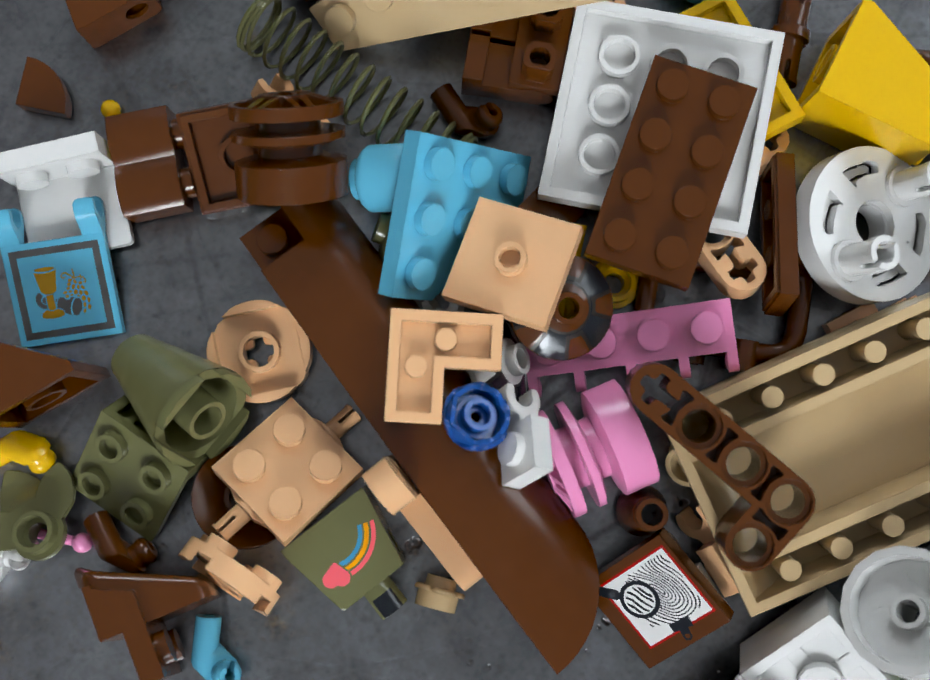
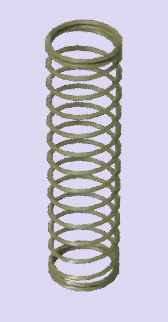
M255 0L244 14L238 26L236 34L237 47L244 52H248V55L252 58L262 57L266 68H278L280 78L283 80L294 79L297 90H310L315 93V87L327 77L339 61L343 53L344 43L338 41L329 48L316 69L312 84L302 87L298 82L299 76L314 63L322 52L328 39V31L326 29L321 30L310 40L299 59L295 73L291 76H286L282 71L283 65L296 55L307 40L312 29V20L310 18L304 19L293 29L283 46L279 63L271 65L267 62L266 55L273 51L289 33L296 19V9L294 6L289 7L281 13V0ZM274 1L267 23L251 41V36L258 19L266 7ZM292 11L287 27L276 42L268 48L277 26ZM308 23L300 42L285 58L293 38ZM247 33L246 45H244V40ZM324 34L320 46L311 59L302 67L310 49ZM264 43L263 51L255 54L253 50ZM339 46V50L335 58L333 59L329 67L324 71V73L319 77L320 72L322 71L326 61ZM358 52L350 55L343 63L326 96H334L350 79L360 60ZM355 58V60H354V62H353V64H352L350 70L348 71V73L346 74V76L343 78V80H342V81L338 84V86L336 87V85H337L339 79L341 78L343 72L345 71V69L347 68V66L352 62V60ZM370 64L363 70L349 92L344 105L343 119L346 125L360 122V135L366 137L376 133V144H381L379 139L383 126L388 123L402 105L407 96L408 88L403 87L397 92L386 108L380 123L369 132L363 131L365 118L379 104L392 82L391 75L384 77L372 92L362 115L353 121H349L347 119L349 107L365 91L375 74L376 66L375 64ZM370 71V73H369L367 79L365 80V82L363 83V85L361 86V88H360V89L357 91V93L355 94V92H356L358 86L360 85V83L362 82V80L364 79V77H365V76L368 74V72ZM384 86V88L382 89L381 93L378 95V97H377L376 100L374 101L375 97L377 96V94L379 93V91L381 90V88ZM423 98L414 103L402 121L397 133L383 144L398 143L401 135L409 128L424 105ZM439 110L432 113L420 132L429 133L440 116ZM456 121L449 124L441 135L442 137L450 138L456 128ZM469 133L460 141L477 144L478 139L472 133Z

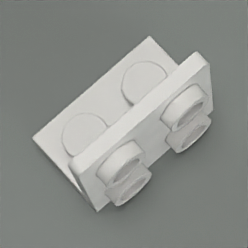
M90 131L0 152V178L17 187L28 243L82 235L74 216L72 204L77 198L93 196L100 197L103 200L109 250L129 246L135 242L131 221L123 217L119 204L114 164L108 142L97 132Z

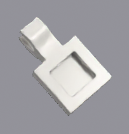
M507 383L498 390L510 407L508 432L504 441L498 445V459L501 463L502 486L522 489L553 471L549 418L538 416L540 397L537 390L530 389L521 395L518 403L514 395V384Z

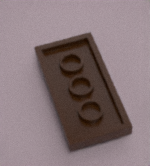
M655 55L584 257L686 292L690 286L758 88Z

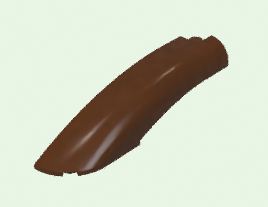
M338 199L304 205L280 206L281 209L240 237V240L260 266L261 272L432 509L555 673H560L575 658L586 642L596 618L599 603V572L596 558L586 533L576 518L572 516L557 493H554L545 476L522 489L502 486L498 445L480 452L461 448L448 436L443 420L441 425L384 422L391 308L420 309L414 299L391 298L378 294L383 260ZM444 369L442 410L446 398L453 389L472 383L470 375L466 370ZM472 413V414H471L472 420H473L474 422H478V421H479L478 415L475 414V413Z

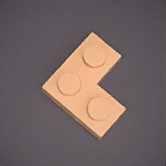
M391 308L384 422L441 425L444 369L500 372L504 314Z

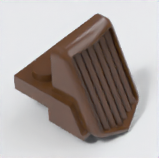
M81 567L77 568L74 572L77 585L83 592L100 642L125 640L139 680H165L183 672L179 663L180 660L185 658L183 644L175 628L167 630L165 621L221 597L218 586L201 573L197 576L101 572Z

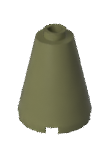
M138 334L126 339L114 352L111 360L112 372L158 452L171 464L191 467L196 465L191 460L204 454L210 459L216 457L237 438L246 424L250 411L244 405L246 394L251 397V388L244 378L235 371L146 334Z

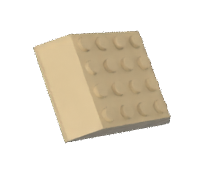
M930 292L889 306L699 391L801 477L811 487L816 499L815 511L810 520L774 561L763 570L755 572L743 571L735 567L720 550L751 617L849 576L854 567L874 551L897 545L916 547L930 541ZM692 410L684 417L682 430L686 438H698L706 432L709 420L704 410ZM668 412L661 416L663 420H666ZM667 434L715 539L717 524L740 495ZM738 447L729 453L726 460L729 474L737 475L748 469L751 463L749 449L747 447ZM785 484L774 490L770 502L773 510L780 511L790 506L794 497L791 485ZM745 528L739 531L733 539V550L735 552H746L753 548L757 542L756 529Z

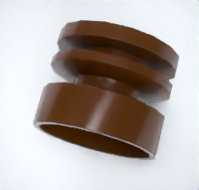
M277 91L258 94L254 98L233 102L228 105L229 120L255 124V126L234 130L231 133V142L245 147L257 148L258 154L236 160L234 163L238 200L254 205L287 206L325 202L349 194L347 155L323 150L322 144L344 138L346 135L344 125L321 122L323 119L344 115L343 98L323 96L311 91Z

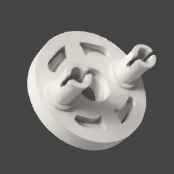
M859 146L827 157L809 171L796 195L799 256L814 281L833 297L856 305L896 300L909 294L920 285L930 270V160L924 164L912 167L886 149L874 146ZM857 212L861 213L868 223V240L864 241L858 233L856 227ZM826 219H827V234H826V232H825V221H826ZM898 273L900 274V275H899L896 279H894L893 281L888 282V283H886V284H882L881 286H877V285H879L881 282H885V281H887V280L893 278V277L896 276Z

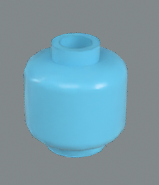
M403 143L367 145L359 153L358 158L351 162L349 167L350 191L356 200H360L361 204L369 212H392Z

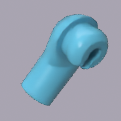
M197 614L195 616L191 653L193 668L205 680H241L242 669L220 643L222 616L217 614Z

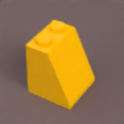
M862 0L828 37L797 99L806 115L801 123L793 127L842 151L859 146H874L888 150L910 166H917L925 156L930 154V66L874 1Z

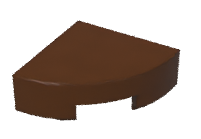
M27 56L16 105L23 110L71 119L72 100L61 78L42 61Z

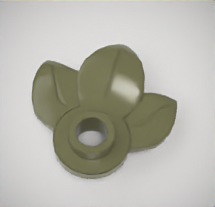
M57 462L41 480L31 474L16 470H7L4 473L0 492V551L17 550L26 559L44 561L52 558L62 549L67 538L65 518L76 499L74 478L70 470L63 463ZM47 526L46 536L39 544L37 539L38 533L43 527Z

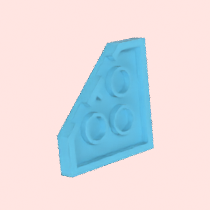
M406 130L378 294L391 298L432 301L445 287L479 197L518 207L524 199L531 157L425 132Z

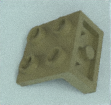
M125 394L101 411L72 476L77 491L108 511V513L146 538V540L153 541L161 532L186 482L210 458L204 454L192 459L191 461L196 465L191 467L171 464L158 452Z

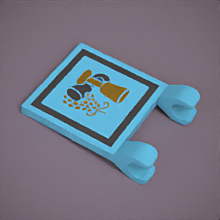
M100 197L77 198L73 201L74 216L82 235L25 244L22 212L16 208L0 210V250L22 347L27 348L126 332L106 235L105 208Z

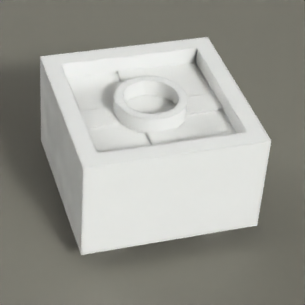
M825 586L740 644V676L744 680H900L899 676L883 672L860 657L845 635L840 615V603Z

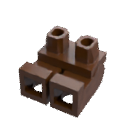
M574 7L472 26L462 75L461 94L534 105L551 103L554 96H558Z

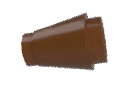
M647 486L629 495L622 493L616 505V516L620 525L625 531L635 536H650L663 528L668 521L667 503L663 495L652 486ZM648 504H654L655 511L651 513L653 518L650 522L645 523L641 517L642 509Z

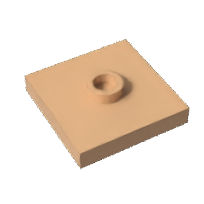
M479 197L441 295L445 301L483 313L504 314L505 320L547 333L581 241L583 228L581 225Z

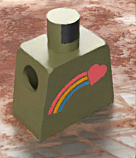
M367 485L356 491L280 551L292 565L343 611L364 596L380 618L384 620L407 601V598L390 577L393 572L404 564L406 560L405 555Z

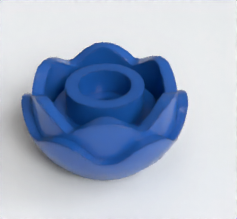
M472 382L456 387L451 391L443 406L442 420L448 436L455 444L466 450L480 452L496 447L504 441L510 423V407L497 389L490 387L484 382ZM472 413H475V414L478 415V417H479V421H478V422H474V421L472 420V418H471V414H472Z

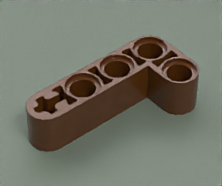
M655 362L637 364L629 371L625 379L624 388L631 403L740 495L716 526L715 539L717 546L735 567L749 572L763 570L774 561L810 520L815 511L816 503L813 490L801 477L673 369ZM645 375L653 379L660 375L663 377L659 384L660 388L671 398L678 400L671 409L652 396L647 397L644 401L641 399L645 389L640 384V381ZM682 392H684L686 397L680 399ZM692 410H704L709 420L706 432L698 438H686L682 430L684 417ZM668 412L666 420H663L661 416ZM747 447L751 454V463L748 469L737 475L729 474L726 467L729 453L735 448ZM785 484L791 485L794 497L790 506L780 511L773 510L770 502L774 490ZM755 528L757 531V542L754 547L746 552H735L733 550L735 535L742 529Z

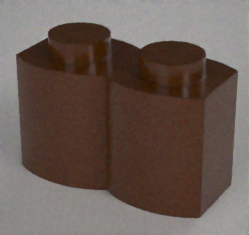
M163 105L105 117L106 136L114 164L116 190L123 217L133 223H139L194 212L193 198L197 197L190 167L185 166L184 145L176 115L169 107Z

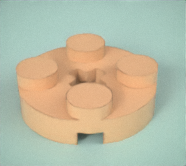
M268 300L246 301L230 308L222 316L223 319L217 325L215 332H211L206 348L207 360L231 369L244 378L251 388V397L246 394V402L256 404L277 402L291 395L306 382L313 360V345L287 308ZM258 338H263L265 345H273L274 354L268 357V364L261 367L257 360H249L247 357V351L255 348L254 340Z
M211 533L208 537L206 534H203L200 539L191 536L178 556L183 561H192L196 556L198 560L192 566L194 570L206 575L220 589L237 600L241 601L243 596L255 604L252 608L253 610L268 616L280 598L276 591L283 582L257 564L254 567L248 564L243 566L235 561L234 557L239 551L218 535Z

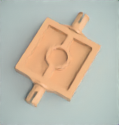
M292 397L289 398L211 466L217 477L231 490L236 505L215 524L213 523L212 527L228 542L233 535L252 520L254 523L267 528L286 547L362 476L363 468L344 450L340 441L343 435L361 421L359 414L355 410L353 411L350 405L346 404L339 413L324 424L322 421L311 417Z

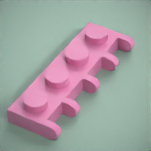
M730 298L613 314L609 329L601 342L590 352L575 359L550 360L538 356L527 349L530 358V370L527 373L529 390H537L539 397L542 396V384L540 382V377L573 373L576 392L587 391L585 371L625 366L626 374L628 375L629 371L636 364L678 359L680 376L684 379L691 378L689 357L725 352V364L728 372L740 371Z

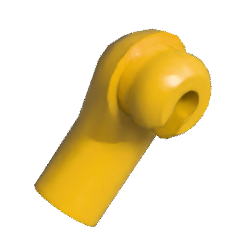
M16 430L0 438V468L14 461L24 466L28 465L32 473L43 474L56 463L57 456L50 449L51 443L45 437L25 430Z

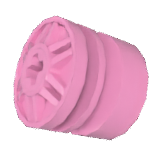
M615 379L580 393L584 417L576 420L563 401L553 405L560 428L555 430L549 420L553 471L546 474V477L554 493H557L575 518L588 513L581 491L583 487L588 489L596 505L602 507L607 504L606 488L603 481L606 477L611 476L615 484L625 495L660 481L657 461L647 434L631 401ZM543 410L538 411V416L548 418Z

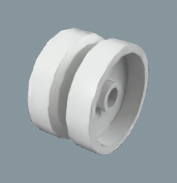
M903 545L874 551L854 567L843 586L840 615L845 635L860 657L881 671L907 680H930V551L925 548ZM917 612H920L919 617L916 621H914L915 615L917 614Z

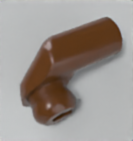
M451 83L440 86L430 96V99L440 111L448 126L451 122L456 121L454 133L465 136L472 133L473 136L478 138H487L498 132L499 125L503 121L501 109L492 102H487L486 105H480L479 107L465 106Z
M108 511L95 512L84 520L85 529L101 560L128 573H142L146 571L147 565L156 561L158 551L152 541L141 537L136 539L133 544H130L121 539Z

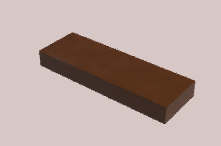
M776 152L759 179L761 255L767 266V274L762 283V311H764V315L783 316L800 295L795 154Z

